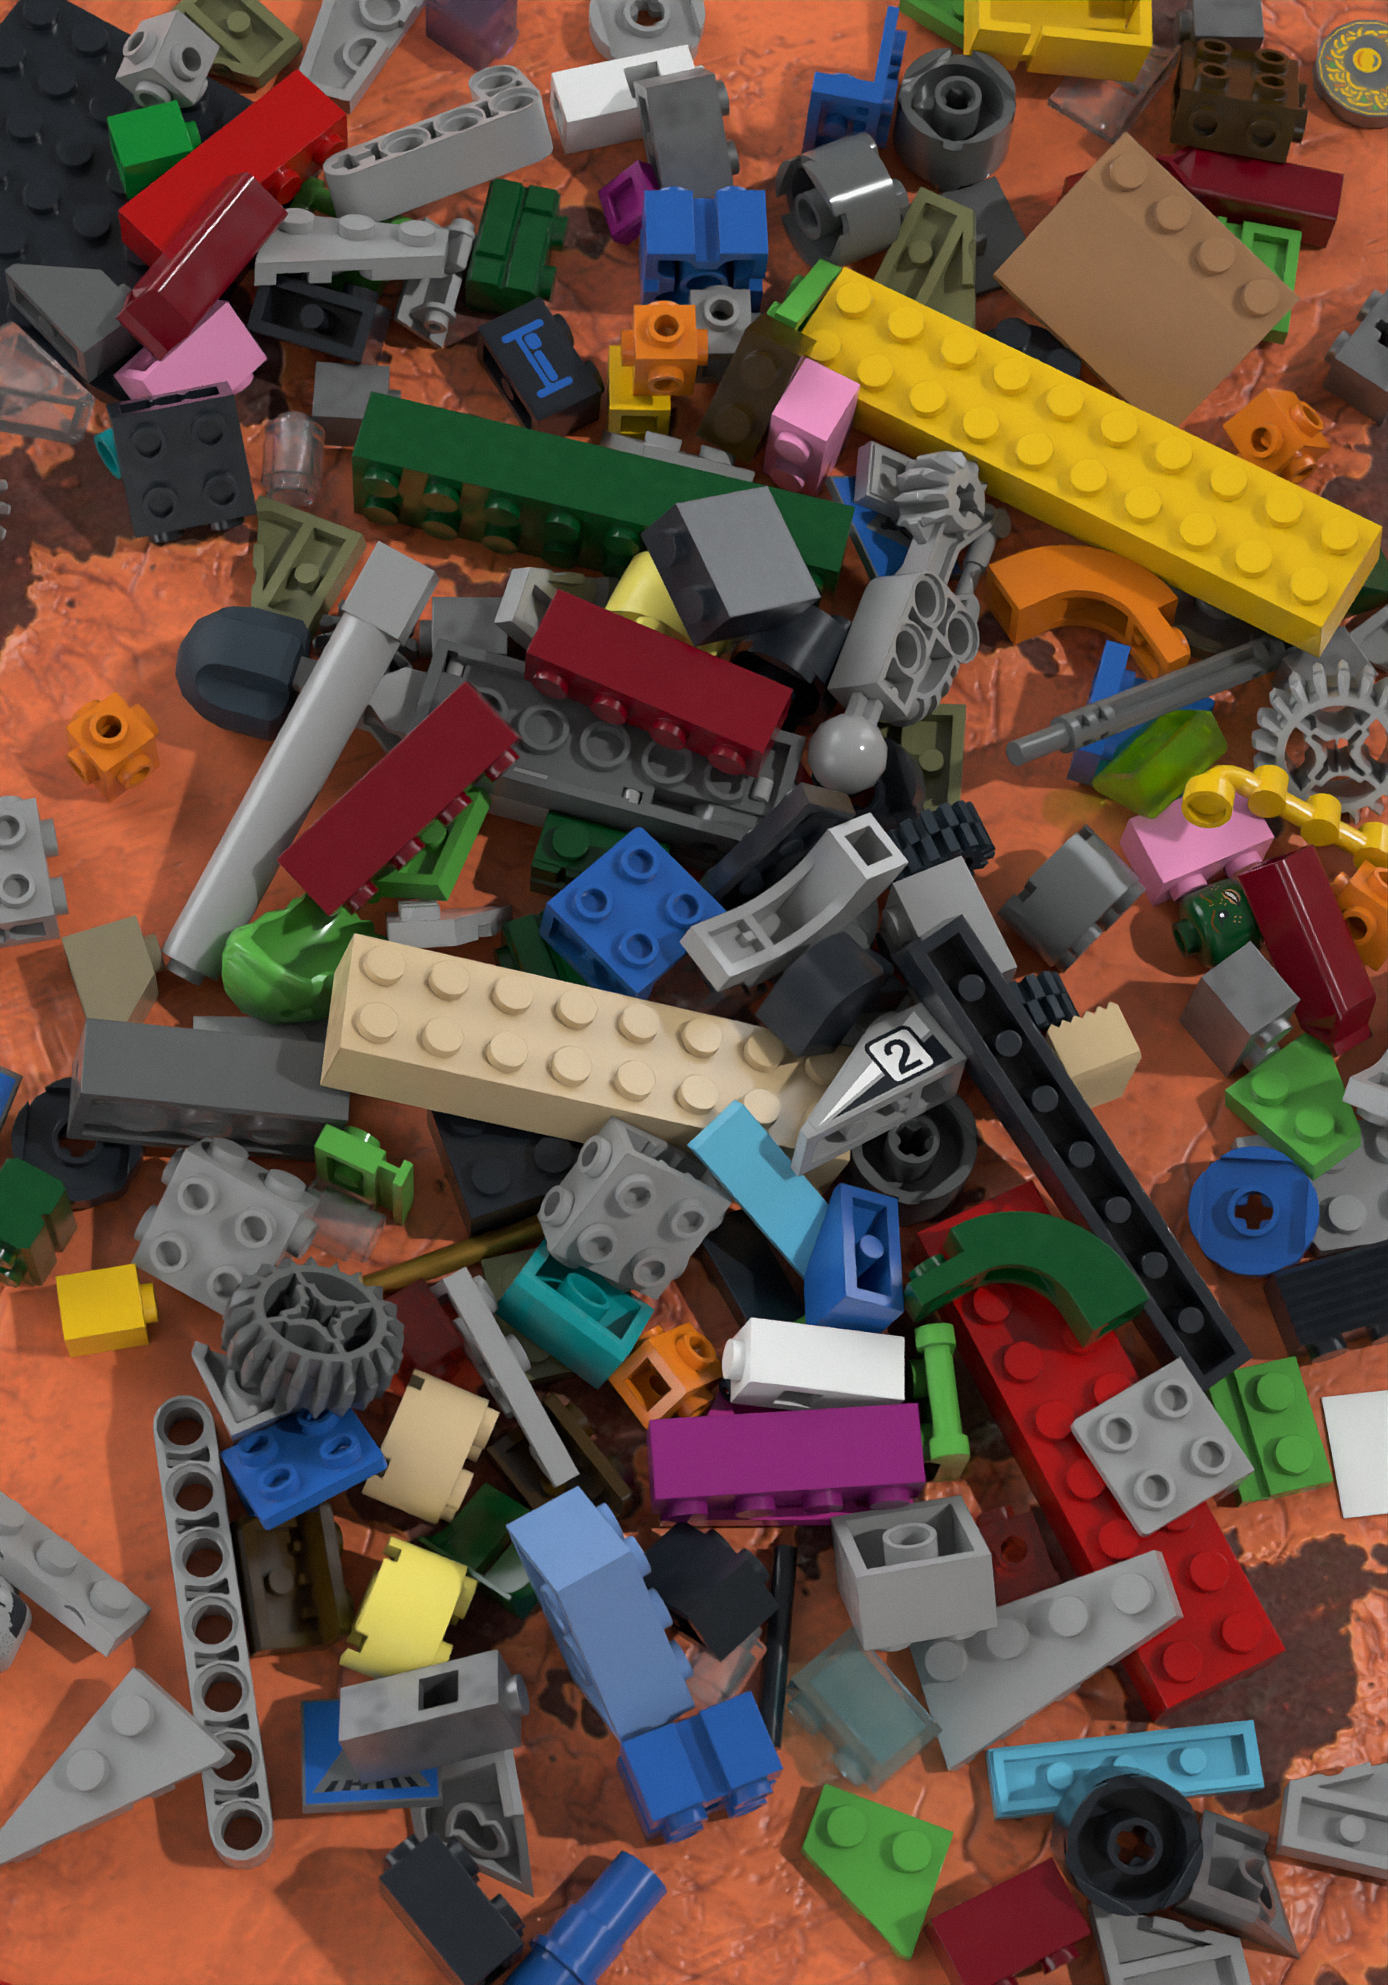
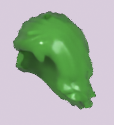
M306 892L301 898L296 897L292 899L285 909L265 912L253 923L236 927L231 932L222 953L221 975L224 989L241 1012L270 1025L320 1020L329 1017L334 973L354 933L386 941L387 937L375 933L374 924L371 920H361L356 913L351 916L345 909H342L337 915L329 917Z

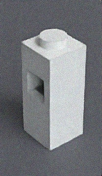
M688 44L551 73L550 108L565 155L643 138L633 81L700 67L704 68L702 65L694 66Z
M751 1317L733 1339H728L723 1352V1377L731 1379L730 1403L794 1411L901 1404L904 1401V1337Z

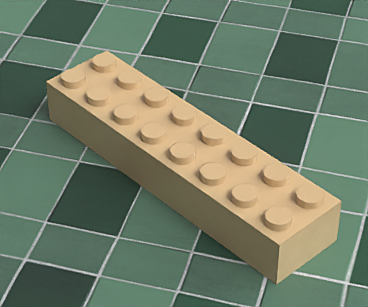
M354 933L334 973L320 1086L584 1144L589 1138L597 1135L610 1117L613 1116L693 1155L695 1154L687 1144L729 1104L737 1100L749 1110L792 1161L801 1127L854 1048L839 1045L833 1054L797 1057L769 1028ZM850 1150L803 1174L821 1196L850 1161Z

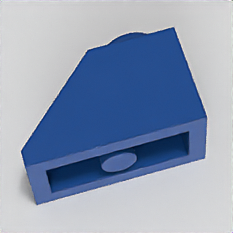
M839 1183L834 1188L804 1274L805 1321L807 1325L880 1334L904 1312L897 1198L844 1183Z

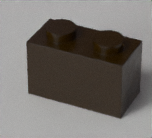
M762 313L746 328L695 435L749 464L766 446L772 412L805 358H809L817 341Z

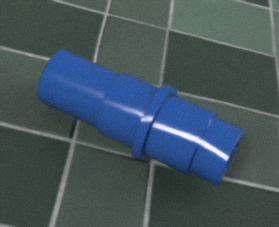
M621 1851L576 1904L571 1903L545 1935L536 1933L529 1942L532 1950L502 1985H597L596 1981L622 1952V1945L666 1895L668 1891L665 1885L643 1862L628 1852Z

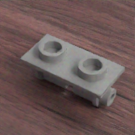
M424 217L422 221L432 224L435 228L449 229L448 253L443 278L405 279L393 320L440 349L443 348L448 327L453 325L456 320L454 307L470 250L474 249L477 235L474 233L475 226L473 223L466 219H453L451 225L442 228L429 218Z

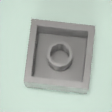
M961 1495L911 1503L908 1506L897 1509L870 1510L830 1517L838 1591L864 1651L874 1649L885 1652L899 1651L907 1648L914 1642L937 1638L962 1640L974 1636L978 1631L998 1628L992 1556Z

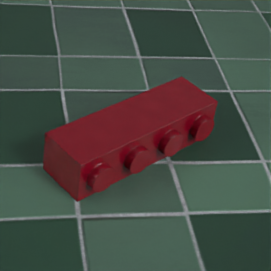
M557 589L526 651L524 679L530 681L542 694L558 700L565 699L566 697L590 707L597 717L606 722L616 725L628 723L649 732L651 738L664 747L673 750L686 748L707 757L709 762L722 772L731 775H741L744 773L756 779L787 717L793 689L560 589Z
M464 681L276 860L329 917L337 915L342 909H345L353 916L378 893L379 889L372 882L390 864L398 872L401 871L426 847L419 837L438 820L446 828L473 803V800L466 793L481 778L486 776L491 783H494L520 759V756L513 748L523 738L471 682Z

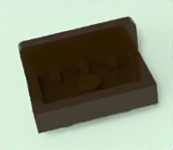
M554 1393L542 1400L541 1405L578 1470L579 1475L554 1488L530 1454L529 1447L531 1445L520 1425L486 1449L485 1457L523 1506L530 1511L579 1486L595 1507L606 1503L617 1521H620L630 1513L635 1499V1495L631 1491L635 1487L631 1474L616 1456L610 1454L605 1458L590 1439L594 1434L593 1429L582 1411L571 1402L564 1406Z
M329 1502L320 1503L270 1530L263 1528L257 1516L239 1517L230 1524L250 1657L326 1650L351 1634V1624L354 1618V1601L351 1592L344 1584L340 1560L343 1552V1535L340 1526L334 1521L332 1506Z

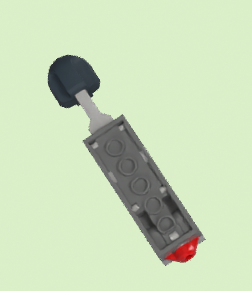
M232 606L215 611L199 618L180 644L177 653L175 675L182 696L204 719L222 729L271 742L276 739L318 661L309 658L311 635L303 620L255 607ZM438 638L427 673L405 667L383 675L355 727L371 732L385 753L388 754L464 681L471 682L523 738L513 748L520 756V759L494 783H491L484 776L473 786L482 787L491 799L492 803L487 813L541 828L544 826L549 810L629 833L636 827H642L654 840L670 844V855L680 865L707 872L721 861L742 840V837L749 830L760 823L782 801L789 791L801 782L814 785L801 763L806 740L804 736L780 730L757 779L744 773L741 775L727 774L715 768L705 756L686 748L681 750L669 749L654 741L649 732L628 723L616 725L606 722L597 717L590 707L566 697L565 699L558 700L542 694L530 681L524 679L525 661Z

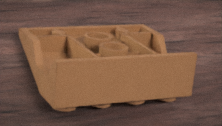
M1127 132L1085 173L992 275V278L1059 342L1080 358L1081 363L1120 400L1175 427H1179L1301 299Z

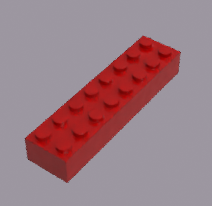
M1030 1180L916 1233L908 1257L914 1268L937 1254H943L946 1261L950 1258L943 1249V1245L950 1228L981 1215L1007 1211H1026L1051 1215L1033 1180ZM994 1283L976 1288L937 1310L943 1323H949L954 1326L956 1348L1077 1578L1153 1550L1162 1552L1184 1617L1121 1659L1153 1723L1270 1665L1286 1650L1206 1501L1151 1535L1141 1537L1072 1433L1070 1427L1075 1419L1141 1381L1114 1331L1083 1348L1061 1313L1046 1297L1028 1287L1012 1283Z

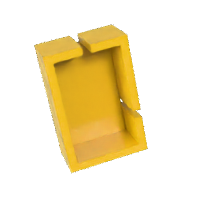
M964 0V55L971 56L972 50L985 53L1002 64L1006 70H1015L1019 61H1026V72L1134 83L1152 48V0Z

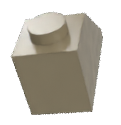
M135 915L62 937L67 963L85 1019L95 1018L143 1024L159 996L155 973L166 970L155 933L143 936L137 916Z

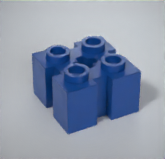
M677 186L665 187L660 190H644L642 229L639 243L641 305H648L652 302L663 300L672 301L678 305H688L690 290H703L709 286L723 285L732 289H750L751 313H760L763 294L762 279H765L769 254L765 190H747L743 187L729 186L717 190L714 198H693V190H686Z
M751 1690L701 1710L698 1715L675 1724L674 1722L622 1742L619 1750L620 1756H618L616 1768L646 1842L663 1836L666 1845L683 1841L704 1830L702 1823L709 1819L708 1814L720 1809L727 1811L729 1819H734L763 1807L768 1803L765 1797L773 1793L772 1790L776 1784V1778H779L783 1770Z

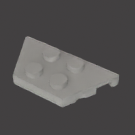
M1365 1119L1357 1120L1361 1129V1146L1316 1180L1312 1181L1310 1179L1316 1189L1320 1214L1316 1237L1308 1248L1315 1259L1333 1256L1388 1239V1127L1374 1124ZM1260 1135L1235 1138L1231 1144V1150L1248 1146H1259L1276 1150Z
M1091 1903L1087 1907L1106 1985H1252L1240 1938L1210 1930L1199 1931L1185 1927L1180 1922L1158 1916L1151 1918L1143 1915L1127 1917L1116 1915L1100 1908L1095 1903Z

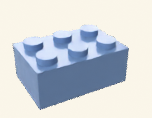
M579 1486L506 1525L572 1680L620 1744L657 1729L696 1707L685 1680L694 1676L692 1667L677 1641L674 1639L668 1641L664 1629L673 1625L671 1616L654 1588L647 1590L642 1578L651 1573L648 1560L632 1535L624 1539L620 1525L606 1503L595 1507Z

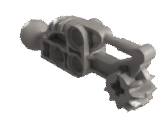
M947 450L920 455L917 459L907 461L905 473L896 476V483L900 490V496L893 499V502L900 510L897 525L906 527L908 532L912 534L913 539L902 567L894 575L877 577L871 580L865 588L827 690L846 711L845 714H840L820 724L809 740L807 759L816 781L827 789L845 794H857L874 786L886 769L888 750L879 728L876 727L878 721L894 726L907 727L920 722L925 716H929L940 705L941 698L948 694L952 686V679L956 677L961 664H968L974 660L978 653L980 641L977 621L980 614V605L974 593L980 576L986 572L997 539L1005 538L1009 535L1011 520L1005 509L995 508L992 504L985 503L984 491L988 483L979 481L977 462L967 461L962 452ZM970 543L962 563L963 572L954 594L948 588L947 583L959 551Z

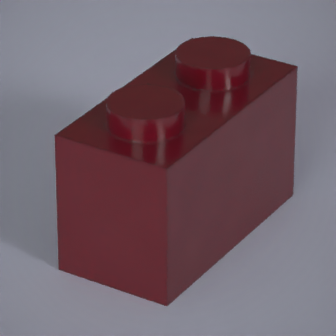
M1052 1857L930 1919L922 1928L951 1985H1019L1015 1975L1036 1964H1039L1043 1974L1046 1975L1079 1958L1081 1955L1075 1944L1091 1934Z

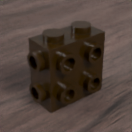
M1204 38L1198 42L1184 40L1172 89L1170 143L1286 164L1290 144H1301L1308 116V109L1304 108L1307 84L1299 82L1298 60L1290 59L1286 54L1273 49H1259L1256 52L1233 49L1228 43L1213 38Z

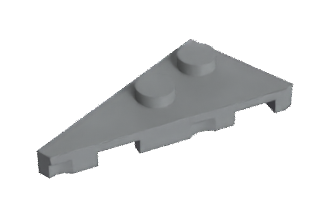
M464 1267L424 1291L434 1309L450 1302L459 1317L452 1320L451 1323L458 1345L475 1367L481 1380L507 1419L515 1416L531 1445L529 1447L530 1454L555 1488L579 1475L578 1470L524 1372L531 1369L523 1347L513 1334L504 1337L492 1315L499 1308L490 1287L483 1277L478 1275L472 1279L468 1269Z
M133 1667L0 1829V1867L10 1862L20 1863L41 1853V1847L73 1832L83 1833L130 1811L137 1802L147 1797L157 1798L176 1789L175 1784L211 1767L221 1768L229 1764L236 1755L145 1671Z

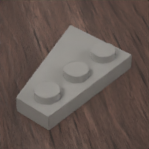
M301 208L285 209L288 216L258 251L255 261L254 286L276 285V274L303 272L307 273L306 279L308 283H331L332 275H338L344 271L359 270V273L364 278L371 281L443 278L448 253L449 229L435 228L432 224L419 220L405 221L401 224L375 222L372 218L360 214H349L341 218L314 216L312 212Z

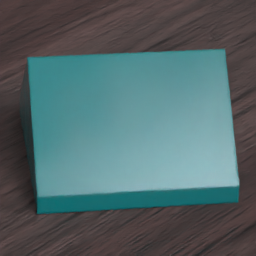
M544 1238L497 1302L499 1310L494 1313L598 1390L631 1352L654 1309L633 1293L616 1289L598 1273L582 1266L573 1269L563 1265L550 1254L547 1249V1240Z

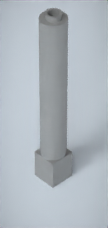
M380 541L377 542L341 608L344 611L343 616L161 949V952L171 957L166 966V969L198 986L201 985L205 976L218 981L222 973V953L226 946V940L236 927L249 924L280 867L276 859L293 843L400 645L404 647L440 579L434 570Z

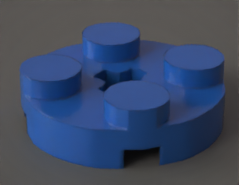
M1240 1147L1220 1156V1159L1210 1164L1207 1170L1203 1171L1195 1181L1188 1205L1191 1231L1205 1257L1224 1271L1246 1278L1269 1277L1275 1272L1297 1265L1313 1243L1319 1226V1201L1316 1189L1310 1179L1307 1178L1303 1169L1294 1164V1161L1285 1154L1266 1147ZM1249 1195L1261 1196L1263 1207L1273 1209L1272 1219L1261 1221L1260 1229L1258 1230L1247 1229L1245 1219L1235 1218L1236 1206H1246L1249 1201Z

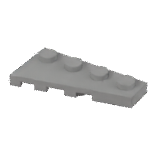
M323 0L299 70L346 114H351L429 0Z
M1153 1550L996 1608L998 1628L978 1631L974 1636L962 1640L937 1638L914 1642L909 1645L948 1771L959 1770L974 1760L976 1754L997 1740L1005 1739L1026 1724L1025 1721L1053 1702L1061 1701L1080 1688V1684L1108 1665H1114L1184 1617L1162 1552Z

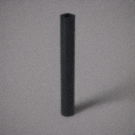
M773 1545L771 1547L769 1570L771 1579L768 1581V1590L780 1608L765 1621L758 1709L776 1751L781 1750L798 1556V1548L789 1545Z

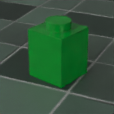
M177 100L107 117L111 150L127 200L134 198L202 144L195 121L184 123Z

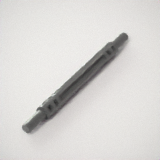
M1271 634L1264 635L1069 713L1057 716L1052 719L1049 727L1009 742L1006 746L1007 757L1013 765L1020 766L1058 750L1063 753L1073 752L1239 684L1276 671L1282 659L1299 650V648Z

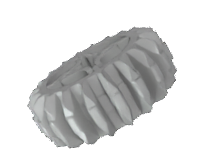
M1343 659L1336 666L1335 675H1325V669L1322 664L1316 662L1312 666V680L1306 682L1301 675L1292 672L1289 676L1291 693L1273 687L1269 696L1270 703L1274 708H1260L1258 710L1257 723L1262 728L1255 730L1251 737L1252 747L1259 751L1253 757L1254 768L1256 769L1262 765H1275L1285 770L1289 776L1287 792L1303 801L1318 793H1325L1336 797L1342 805L1341 813L1348 812L1349 820L1357 826L1361 820V808L1368 806L1372 812L1381 816V813L1384 811L1381 796L1385 795L1388 797V738L1383 753L1378 760L1370 756L1369 747L1363 743L1370 735L1369 726L1375 719L1383 725L1388 733V676L1374 684V671L1368 664L1360 669L1356 677L1350 676L1348 662H1345ZM1331 706H1346L1342 710L1336 712H1325L1321 710L1322 708ZM1295 727L1303 732L1304 741L1310 745L1304 752L1305 761L1299 768L1292 763L1285 751L1287 740ZM1339 738L1346 739L1348 746L1346 745L1338 749ZM1332 739L1336 740L1334 749L1326 748L1325 742L1327 743ZM1337 776H1348V777H1350V779H1346V780L1328 781V780H1330L1331 778L1337 777Z

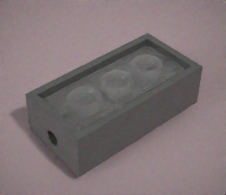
M86 1018L72 1065L67 1138L187 1149L206 1137L211 1139L220 1137L237 1143L248 1152L249 1156L316 1163L314 1146L326 1123L343 1131L348 1122L350 1092L320 1086L325 1043Z

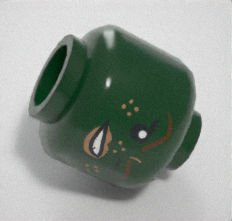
M1233 878L1219 880L1184 895L1178 906L1179 921L1171 925L1174 940L1181 954L1185 958L1195 956L1208 969H1213L1250 941L1258 951H1260L1264 943L1241 884Z

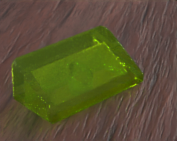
M1174 710L1160 716L1094 777L1091 783L1094 789L1143 817L1153 819L1184 792L1186 783L1192 777L1203 774L1226 752L1228 748L1227 742L1211 711Z

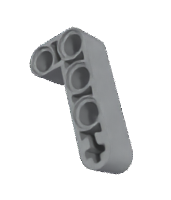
M496 65L476 72L469 79L468 85L473 102L330 156L322 167L337 218L349 214H360L372 218L375 222H381L545 159L551 154L554 147L539 90L514 66Z

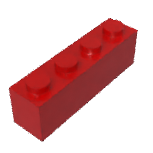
M296 69L118 210L123 243L150 268L225 177L243 172L251 174L280 205L288 203L296 196L307 179L320 169L323 170L322 166L330 156L348 147L347 114L299 69Z

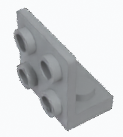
M1181 1357L1075 1419L1070 1427L1075 1438L1141 1537L1151 1535L1212 1497L1215 1502L1237 1490L1255 1470Z

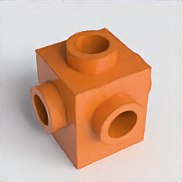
M664 300L655 301L648 305H634L632 329H621L620 334L621 366H632L633 396L694 395L697 366L708 365L707 329H696L695 305H678L675 302Z
M1266 388L1223 425L1224 430L1240 452L1237 454L1238 457L1296 485L1309 478L1318 468L1316 461L1331 449L1320 432L1324 428L1322 420L1311 406L1303 401H1299L1293 391Z
M116 691L101 702L99 700H92L83 705L72 716L70 724L65 727L70 752L65 755L68 764L84 784L88 786L93 782L109 802H112L128 789L140 785L154 770L160 767L155 737L159 735V730L155 722L141 705L135 704L130 708Z
M1365 860L1352 878L1341 871L1330 886L1362 962L1377 972L1388 958V869L1376 867Z
M688 1322L666 1332L660 1326L648 1330L638 1338L630 1352L631 1355L608 1378L647 1430L649 1420L698 1417L715 1402L716 1399L711 1391L723 1379L722 1364L716 1357L712 1344Z

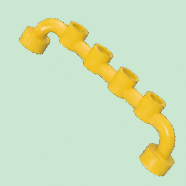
M1217 765L1204 774L1192 777L1185 785L1181 811L1186 820L1195 826L1217 828L1226 824L1232 816L1235 793L1248 799L1247 805L1253 814L1263 818L1280 816L1300 827L1301 836L1307 843L1314 846H1328L1332 844L1353 856V863L1357 869L1360 868L1365 860L1376 867L1388 869V826L1386 824L1368 822L1361 825L1358 830L1340 821L1342 805L1336 797L1325 793H1318L1303 801L1288 793L1289 776L1285 770L1278 766L1262 765L1251 773L1235 765Z

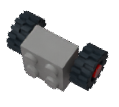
M964 800L956 801L951 806L949 802L940 804L935 811L931 812L929 808L919 812L920 817L914 820L908 818L900 823L901 828L890 829L887 832V835L909 862L887 887L890 893L885 909L882 911L883 917L879 932L876 933L879 952L893 967L897 966L892 958L893 954L943 920L963 914L1044 1038L1050 1025L1059 1027L1062 1020L1071 1023L1074 1015L1080 1017L1057 972L1043 971L1038 976L1035 973L1027 975L1018 983L1015 980L1012 981L1017 965L972 877L975 875L973 870L983 869L988 864L987 860L994 857V850H996L973 803L969 801L965 804ZM897 966L906 988L909 990L906 996L911 997L910 1008L920 1003L921 1000Z

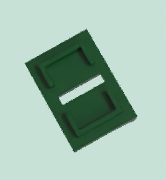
M485 1482L455 1519L441 1532L428 1538L420 1535L417 1537V1541L423 1549L467 1566L465 1576L478 1580L475 1590L521 1621L525 1619L538 1603V1599L513 1542L485 1576L482 1575L511 1540L506 1525L531 1512Z

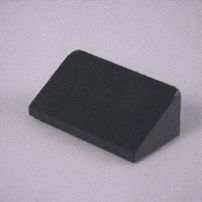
M742 1209L727 1213L722 1223L715 1230L707 1234L696 1251L740 1329L751 1317L791 1323L805 1315V1308L760 1229Z

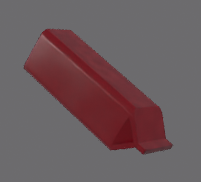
M1186 146L1170 156L1156 155L1155 160L1216 218L1218 216L1227 218L1226 223L1243 225L1244 221L1302 231L1300 243L1326 248L1338 216L1344 174L1289 162L1284 164Z
M243 172L225 177L128 293L123 308L115 319L158 361H161L168 351L189 336L288 216L287 211L251 174Z
M1310 844L1275 856L1237 875L1277 973L1300 999L1294 1013L1301 1029L1329 1046L1333 1058L1342 1055L1373 1036L1368 1023L1376 1002V993L1314 845Z

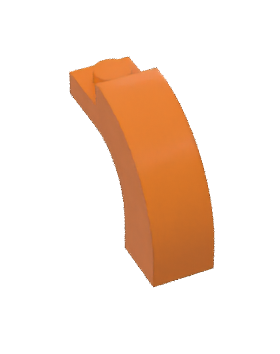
M1080 545L1037 547L1013 554L988 565L984 602L1014 645L1054 628L1085 626L1105 632L1121 644L1131 646L1129 653L1149 681L1188 665V660L1190 659L1189 644L1182 631L1177 627H1173L1178 597L1158 576L1142 565L1117 553Z

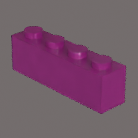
M918 1403L649 1420L646 1433L652 1514L668 1513V1520L670 1522H697L707 1519L709 1517L708 1511L735 1509V1515L739 1518H761L775 1514L776 1506L802 1505L803 1512L807 1514H826L843 1509V1502L869 1501V1507L876 1510L897 1509L908 1506L910 1504L909 1498L918 1497L926 1482Z

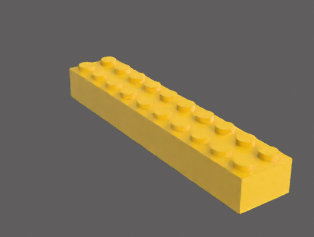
M844 267L801 332L817 341L809 359L860 384L852 423L853 428L916 459L920 455L947 450L962 452L967 461L977 462L979 481L988 483L984 493L1095 548L1122 555L1147 568L1162 581L1317 658H1320L1379 560L1382 526L849 268Z

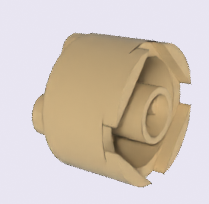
M415 1369L380 1448L388 1466L385 1470L368 1478L361 1493L434 1525L437 1524L439 1518L451 1523L456 1511L460 1508L474 1474L462 1469L466 1458L477 1462L482 1449L485 1448L499 1412L487 1407L489 1400Z

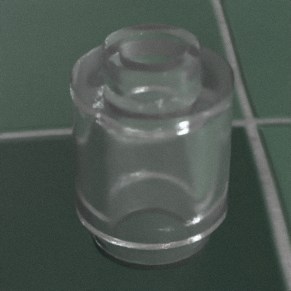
M285 412L280 414L277 419L269 421L264 427L261 484L266 489L267 498L294 508L306 507L314 503L315 493L322 488L325 430L321 425L312 421L311 416L301 412Z
M317 1176L310 1185H306L305 1189L306 1192L321 1200L311 1219L319 1224L318 1231L311 1245L342 1261L347 1262L350 1258L364 1263L376 1246L387 1217L374 1210V1202Z
M760 1627L722 1662H719L691 1643L685 1655L692 1667L694 1676L685 1680L696 1708L704 1710L741 1694L767 1652L766 1646L759 1640L763 1632Z

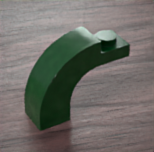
M1007 1211L981 1215L950 1228L943 1245V1249L950 1259L946 1261L943 1254H937L916 1266L908 1274L912 1281L907 1284L903 1294L904 1307L913 1322L916 1323L976 1288L994 1283L1022 1285L1037 1291L1058 1309L1083 1348L1138 1317L1150 1299L1125 1261L1099 1237L1067 1220L1052 1215L1026 1211Z

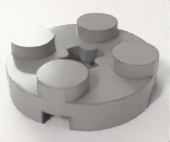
M703 0L590 1L588 21L590 37L598 52L608 61L687 44L692 60L697 56L705 24ZM640 11H648L651 18L660 17L662 21L650 27L641 26L635 22Z

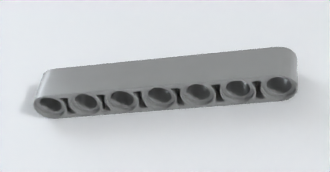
M179 1395L168 1399L158 1408L154 1416L153 1433L193 1716L226 1747L243 1750L252 1757V1766L249 1772L242 1779L236 1781H226L219 1778L214 1773L213 1767L201 1772L209 1831L217 1855L226 1865L235 1869L249 1870L260 1866L270 1857L275 1846V1827L223 1471L219 1455L218 1437L209 1407L198 1398ZM193 1420L200 1423L204 1428L201 1437L195 1443L180 1446L172 1443L167 1438L171 1427L177 1422ZM202 1484L213 1492L210 1503L201 1510L187 1511L180 1508L177 1504L180 1492L187 1486ZM202 1549H211L218 1552L223 1558L219 1570L206 1578L191 1575L186 1570L189 1557ZM211 1615H221L233 1624L230 1635L223 1642L215 1645L199 1641L195 1637V1630L198 1624L204 1618ZM231 1682L238 1685L242 1690V1698L233 1710L215 1712L205 1705V1696L214 1684ZM240 1817H250L257 1820L262 1826V1835L259 1842L254 1847L245 1851L234 1850L224 1842V1832L227 1826L233 1820Z

